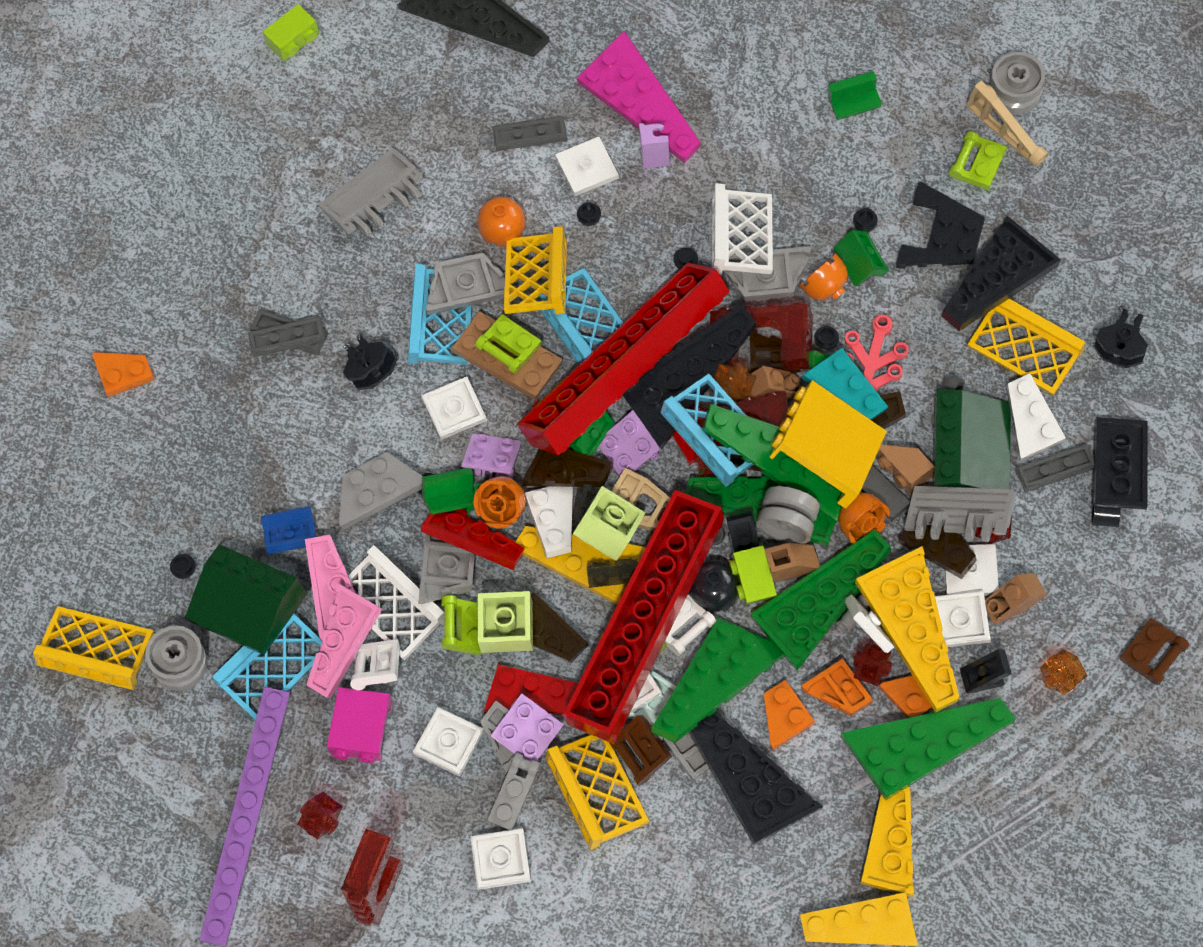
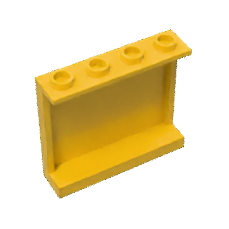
M812 380L806 388L801 386L796 392L794 399L797 401H794L787 410L786 414L789 417H786L778 429L781 433H778L771 443V446L774 448L770 458L773 459L781 450L842 492L837 503L846 509L859 495L887 431Z

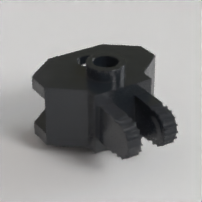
M1123 308L1119 320H1116L1114 325L1099 329L1094 349L1103 361L1124 368H1130L1142 364L1148 344L1139 333L1144 315L1138 314L1133 326L1125 323L1129 310ZM1113 354L1119 355L1121 358H1115Z
M360 333L356 336L360 344L359 346L354 348L349 343L344 346L348 352V361L343 374L349 381L353 382L358 390L373 389L392 374L397 358L383 342L368 343Z

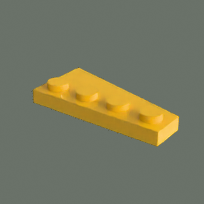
M907 787L886 801L880 794L860 884L896 894L906 892L908 897L913 898L910 787Z
M906 892L800 914L804 937L807 942L918 946Z

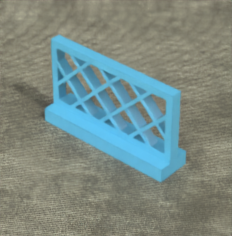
M416 264L407 363L417 364L418 360L467 365L468 361L459 356H452L448 351L463 334L461 333L459 336H456L449 327L458 321L466 330L471 322L472 305L466 306V309L460 314L454 309L448 310L455 318L447 324L438 317L441 312L429 314L430 316L426 318V306L429 298L428 290L430 291L431 288L429 277H433L434 269H425L426 265ZM432 319L441 326L434 334L426 328V324ZM444 331L453 339L446 346H443L436 339ZM431 341L440 349L435 354L424 353V346Z
M585 268L566 277V307L580 310L579 318L570 317L566 312L565 314H555L554 309L540 310L578 365L593 352V344L600 345L605 341L594 338L597 329L612 334L617 329L615 326L619 328L623 324V321ZM583 278L587 284L586 290L572 287L573 282ZM570 293L583 295V303L568 301ZM541 294L535 300L537 302L547 301L548 297ZM587 297L598 299L600 307L596 308L585 305ZM583 311L597 314L596 322L581 319ZM600 315L611 317L613 326L599 324ZM579 326L594 328L592 337L581 335L578 331Z
M707 374L673 398L671 396L665 400L660 413L724 486L727 487L734 482L735 477L754 464H749L744 460V463L737 468L730 461V454H740L731 448L717 446L713 441L714 438L709 437L697 423V417L706 418L707 412L698 411L699 401L710 402L715 406L717 404H724L729 407L730 411L745 415L712 376ZM708 384L713 389L714 396L699 395L700 388ZM684 399L695 400V409H684L679 402Z
M295 614L292 615L273 642L283 643V657H268V651L265 653V657H259L260 653L243 646L212 676L213 682L220 689H223L254 721H256L257 714L249 707V697H262L263 693H249V679H265V687H268V679H283V689L281 691L289 692L313 666L315 656H304V643H316L321 647L322 640ZM295 623L302 630V639H286V630ZM304 632H305L311 639H304ZM283 633V639H277ZM286 643H302V656L286 657ZM254 661H265V675H249V666ZM268 661H283V675H268ZM286 661H302L301 671L298 674L286 675ZM304 661H310V662L304 667ZM235 679H246V693H234L228 686ZM286 679H292V680L286 685ZM240 697H246V703Z

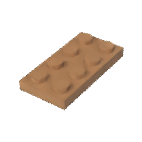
M479 311L452 347V352L536 401L562 365L563 359L540 347L517 374L509 371V367L486 351H480L475 347L479 337L484 335L495 322L494 319ZM494 340L490 342L512 358H518Z

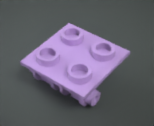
M634 410L611 428L599 445L607 459L612 462L619 476L624 468L635 472L649 459L651 461L657 460L660 457L659 450H661Z
M473 433L461 467L463 469L470 468L473 475L477 476L482 474V477H486L487 471H490V478H493L496 472V477L504 476L513 479V467L522 441Z
M521 693L490 736L514 754L524 755V759L532 762L540 758L564 724Z

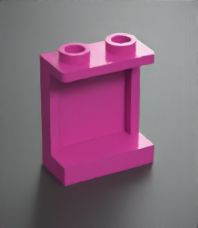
M338 687L327 743L328 751L334 758L340 760H347L348 757L359 758L358 760L364 763H374V760L381 761V747L387 714L391 712L392 707L390 694Z

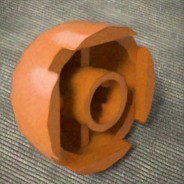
M495 197L484 203L479 210L477 218L478 229L481 237L487 243L491 242L497 246L504 247L507 245V241L522 237L524 228H526V220L523 209L516 201L507 197Z
M836 253L832 255L834 259L832 263L829 260L825 261L807 277V285L803 282L798 285L810 298L824 301L832 297L835 300L845 291L843 286L848 279V271L846 265Z
M499 476L490 478L480 485L474 494L473 504L476 514L486 521L485 524L500 529L509 527L521 517L525 510L526 498L523 489L516 481L508 477Z
M860 493L846 509L841 507L838 518L840 530L853 544L873 530L880 534L886 526V523L883 522L886 515L890 516L889 507L873 494Z

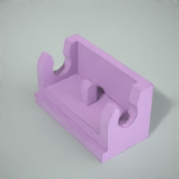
M639 124L643 169L670 166L668 136L653 135L654 131L664 130V125Z

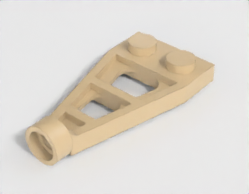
M982 80L974 86L966 106L1034 167L1042 163L1049 153L1042 146L1035 145L996 96L994 89L986 85ZM993 109L1004 122L1003 125L991 116Z
M624 468L611 491L632 505L636 504L641 494L651 497L656 502L657 507L651 516H644L637 527L651 531L655 530L659 522L658 518L670 500V497L650 480L627 468Z

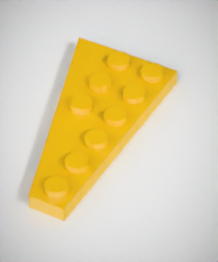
M525 526L516 540L517 544L525 548L523 556L618 605L646 548L628 544L618 560L615 561L572 534L570 553L546 558L535 527Z
M921 546L856 578L855 584L873 613L882 622L881 626L936 713L957 702L960 697L953 669L948 658V648L944 641L935 594L932 591L929 579L930 574L924 559V549Z

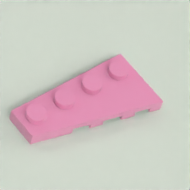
M331 535L305 539L320 639L323 630H326L330 618L328 614L331 604L334 605L337 595L335 592L337 584L339 583L355 592Z
M339 583L335 591L337 595L334 605L331 604L328 615H330L326 630H323L321 636L322 644L319 653H316L307 682L308 687L329 699L332 698L382 611V608Z

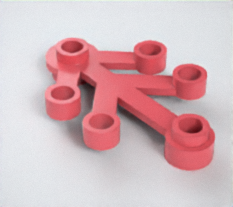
M878 315L873 320L872 330L875 334L869 355L861 345L860 335L856 331H849L845 335L846 346L851 348L865 369L863 375L876 392L878 388L891 381L900 380L903 369L898 364H892L888 367L887 373L873 379L875 371L898 359H905L908 356L909 350L907 344L899 342L895 344L892 351L879 357L884 337L888 336L892 331V320L886 315ZM883 321L887 324L885 326H881L878 324V322ZM855 337L857 340L850 342L848 338ZM902 348L905 352L898 353L896 350ZM847 353V355L850 357V359L854 362V357H853V355L850 354V353ZM892 370H897V371L899 372V374H898V375H892V374H891V371H892Z

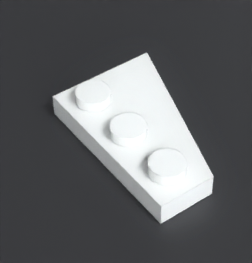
M1031 374L1008 383L1007 393L1015 427L1014 433L1018 444L1019 461L1021 462L1064 442L1066 437Z
M549 486L525 492L526 503L546 558L570 553L573 487Z

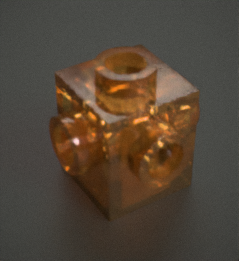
M734 363V366L719 364L714 380L736 402L737 398L748 400L756 376L748 373L749 368L741 364Z
M1064 649L1048 658L1047 662L1039 667L1044 676L1042 680L1047 688L1051 691L1056 690L1063 695L1072 691L1077 684L1088 676L1078 656Z

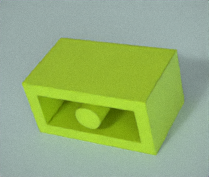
M297 4L262 31L266 45L284 62L289 57L296 55L304 45L314 41L319 34L316 20Z
M763 545L732 554L729 566L732 573L737 575L739 585L736 586L739 601L744 600L745 605H749L777 596Z

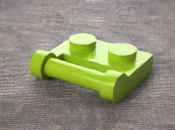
M968 131L964 137L965 143L955 165L951 166L948 173L955 179L989 191L1005 156L1007 146L979 137L977 133ZM974 146L979 148V152L969 172L963 168Z
M502 314L487 332L479 337L475 347L480 351H486L508 366L509 371L517 374L541 347L542 341ZM494 340L518 358H512L490 342Z
M452 595L443 596L444 638H442V648L478 656L483 654L478 644V603L457 599L456 596ZM454 610H456V636H457V638H455V616H454Z

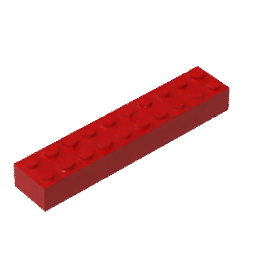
M686 263L517 423L532 447L555 455L565 452L577 437L583 435L595 420L603 416L604 411L613 403L619 401L621 395L626 390L634 386L646 371L652 369L656 362L663 355L669 353L681 338L687 336L698 322L705 319L706 314L723 301V298L730 291L717 269Z
M674 490L563 713L567 725L612 744L616 743L724 522L721 507Z

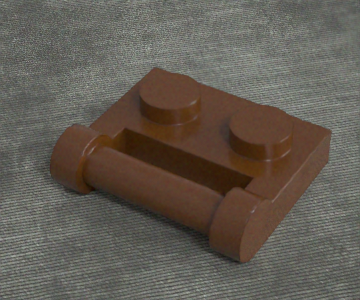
M1150 618L1121 655L1120 660L1152 683L1160 685L1164 679L1163 675L1179 654L1186 651L1190 644L1183 637L1175 635L1163 625ZM1168 642L1172 647L1155 669L1148 667L1161 648Z
M638 715L623 728L615 744L609 742L612 749L617 750L635 776L633 779L638 786L646 783L659 768L673 757L659 736L651 732L652 726L644 715ZM626 740L630 744L636 755L639 757L645 768H641L637 760L634 758L630 750L627 748V746L625 745Z

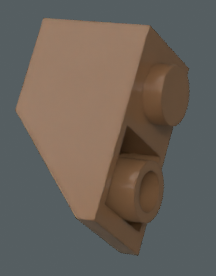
M767 366L760 367L742 379L748 401L763 405L792 400L801 387L797 373Z
M881 445L877 452V462L880 467L885 471L888 470L894 476L893 479L897 486L901 489L905 488L909 494L913 492L914 486H921L933 477L934 465L918 448Z
M786 543L764 549L774 583L809 574L820 567L814 545Z
M1035 573L1017 574L985 599L986 611L993 624H998L1029 610L1046 597L1047 594Z

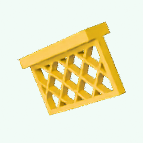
M563 226L553 227L552 234L518 237L507 241L504 290L505 314L554 309L555 314H565L567 241ZM541 243H550L543 250L537 248ZM516 246H524V247H525V248H524L522 251H520L519 253L513 251V247H516ZM531 251L537 254L531 260L525 258ZM543 258L549 261L542 268L536 265ZM519 261L525 264L518 271L512 268ZM530 269L536 271L530 278L524 275ZM542 276L548 279L542 285L536 283ZM518 279L524 282L518 288L511 285ZM530 286L536 289L529 296L523 293ZM541 294L548 297L547 301L537 302L535 299ZM516 297L523 299L519 304L510 305V302Z
M1008 299L987 313L967 346L1020 377L1031 374L1037 387L1054 396L1078 357L1084 352L1085 341L1013 300ZM995 312L1005 318V326L992 328L990 320ZM1017 327L1026 329L1028 338L1014 341L1011 329ZM1008 330L1011 342L996 345L994 333ZM991 334L993 346L983 348L976 344L980 336ZM1043 339L1048 342L1049 350L1035 353L1032 341ZM1029 342L1032 354L1018 357L1015 345ZM1012 346L1015 358L1004 360L999 357L998 349ZM1064 351L1072 356L1068 363L1057 365L1054 353ZM1051 354L1054 366L1039 369L1037 357ZM1034 359L1035 371L1026 373L1021 370L1020 361ZM1055 371L1057 380L1051 387L1042 381L1041 374Z
M57 606L40 645H36L33 655L37 666L134 690L137 683L136 676L145 657L146 646L154 635V631ZM61 615L70 617L74 621V623L61 629L58 625ZM89 622L96 624L98 629L84 635L80 626ZM77 628L81 637L67 642L64 634ZM113 628L120 630L122 635L108 641L105 632ZM101 634L105 643L91 648L88 640ZM137 634L145 636L143 643L132 647L129 638ZM61 636L64 645L57 648L48 647L50 640ZM125 640L129 649L116 655L112 646ZM85 642L88 651L82 654L73 653L72 647ZM109 648L113 657L104 661L97 659L96 653ZM133 654L135 658L133 667L122 666L119 660Z
M593 735L560 748L554 746L547 750L545 758L590 850L600 847V844L649 823V819L609 742L600 739L605 748L602 755L588 750L590 743L600 739ZM573 750L583 754L579 765L569 762L565 753ZM585 755L600 760L596 771L582 766ZM603 762L614 766L616 770L614 778L599 773ZM579 771L594 777L590 788L579 784L577 780ZM597 778L611 783L608 794L593 789ZM614 784L625 788L627 792L625 801L611 796ZM591 794L605 799L602 810L590 807L588 800ZM608 801L623 806L619 817L604 812ZM625 808L635 810L640 819L634 822L622 819ZM601 818L617 822L615 829L604 834L599 825Z

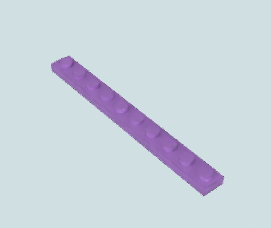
M264 687L200 935V942L221 947L227 946L290 692Z

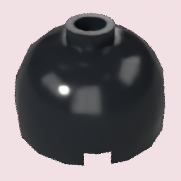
M707 561L700 568L689 594L692 600L705 611L714 613L723 610L724 612L736 603L738 598L736 586L739 585L737 575L732 573L728 564L721 561Z

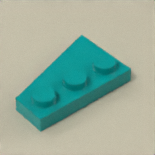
M843 348L802 376V379L807 383L813 380L870 420H873L888 408L887 404Z

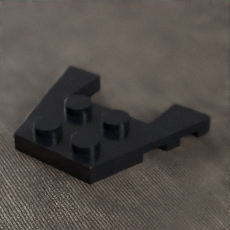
M918 182L913 205L937 210L927 250L902 244L896 268L903 269L906 266L915 265L919 268L927 267V265L942 264V266L974 264L985 217L923 182Z

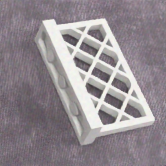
M715 183L712 197V268L717 269L720 275H722L723 270L772 274V194L725 190V184ZM729 199H738L742 204L735 208L729 202ZM755 201L766 202V207L759 210L752 203ZM748 208L754 215L747 218L741 211ZM736 216L742 223L734 226L729 219ZM758 218L766 223L761 229L753 223ZM747 226L754 234L747 237L740 230ZM736 235L742 242L734 245L729 238ZM758 237L766 242L761 248L753 242ZM748 245L755 252L747 256L740 249ZM736 254L742 261L740 263L729 262V257ZM760 256L767 262V265H757L753 260Z
M373 545L367 551L369 555L348 576L352 585H358V595L363 597V584H376V597L363 598L368 601H376L378 607H380V601L393 600V614H379L371 629L384 641L390 640L387 636H393V640H395L399 635H411V644L404 651L400 649L399 656L405 661L440 623L444 624V612L434 602L418 604L420 589ZM371 563L376 568V579L363 580V571ZM381 574H382L386 579H380ZM380 583H392L393 596H380ZM398 590H399L403 595L398 596ZM398 600H409L411 602V613H398ZM415 607H417L421 612L415 613ZM411 617V630L397 631L398 618ZM415 617H427L431 621L424 630H415ZM393 618V631L382 632L380 630V619Z

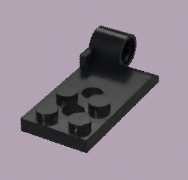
M1097 417L1095 422V487L1093 491L1092 525L1119 527L1121 508L1147 510L1148 421ZM1118 439L1125 440L1128 443V445L1121 447L1118 446L1115 443V441ZM1124 461L1128 466L1126 468H1119L1115 465V462Z

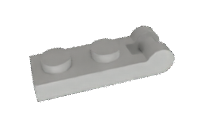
M515 754L488 817V822L506 830L514 829L539 771L540 762L535 760L531 762L524 759V755ZM519 768L528 772L525 779L517 776Z

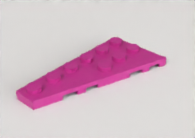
M625 31L577 77V83L637 128H639L641 123H644V125H664V130L654 131L653 135L668 136L669 152L684 163L701 147L699 139Z

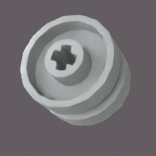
M1011 52L1003 55L996 61L992 69L990 86L1011 114H1024L1034 109L1042 97L1045 70L1042 63L1033 55L1025 52Z
M775 486L767 489L763 499L764 508L759 512L756 527L765 535L778 541L797 544L809 542L814 530L812 522L817 519L819 513V502L811 495L790 487Z
M169 626L160 629L151 637L146 646L145 657L148 667L161 686L167 689L183 691L192 688L202 680L207 671L208 658L200 639L192 630L184 626Z

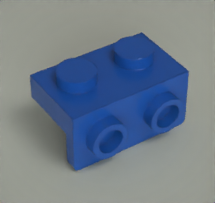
M309 506L261 516L267 554L306 547L305 539L316 537L315 523Z

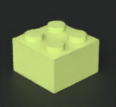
M602 486L586 510L573 535L617 561L630 542L645 512Z
M530 591L478 593V644L481 653L533 651V604Z

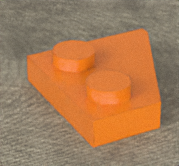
M92 353L108 397L155 380L145 355Z
M843 658L801 685L803 692L850 717L873 703V699Z
M913 676L883 682L879 685V689L906 718L925 715L932 709Z
M786 680L764 693L766 719L772 751L815 725L814 719Z

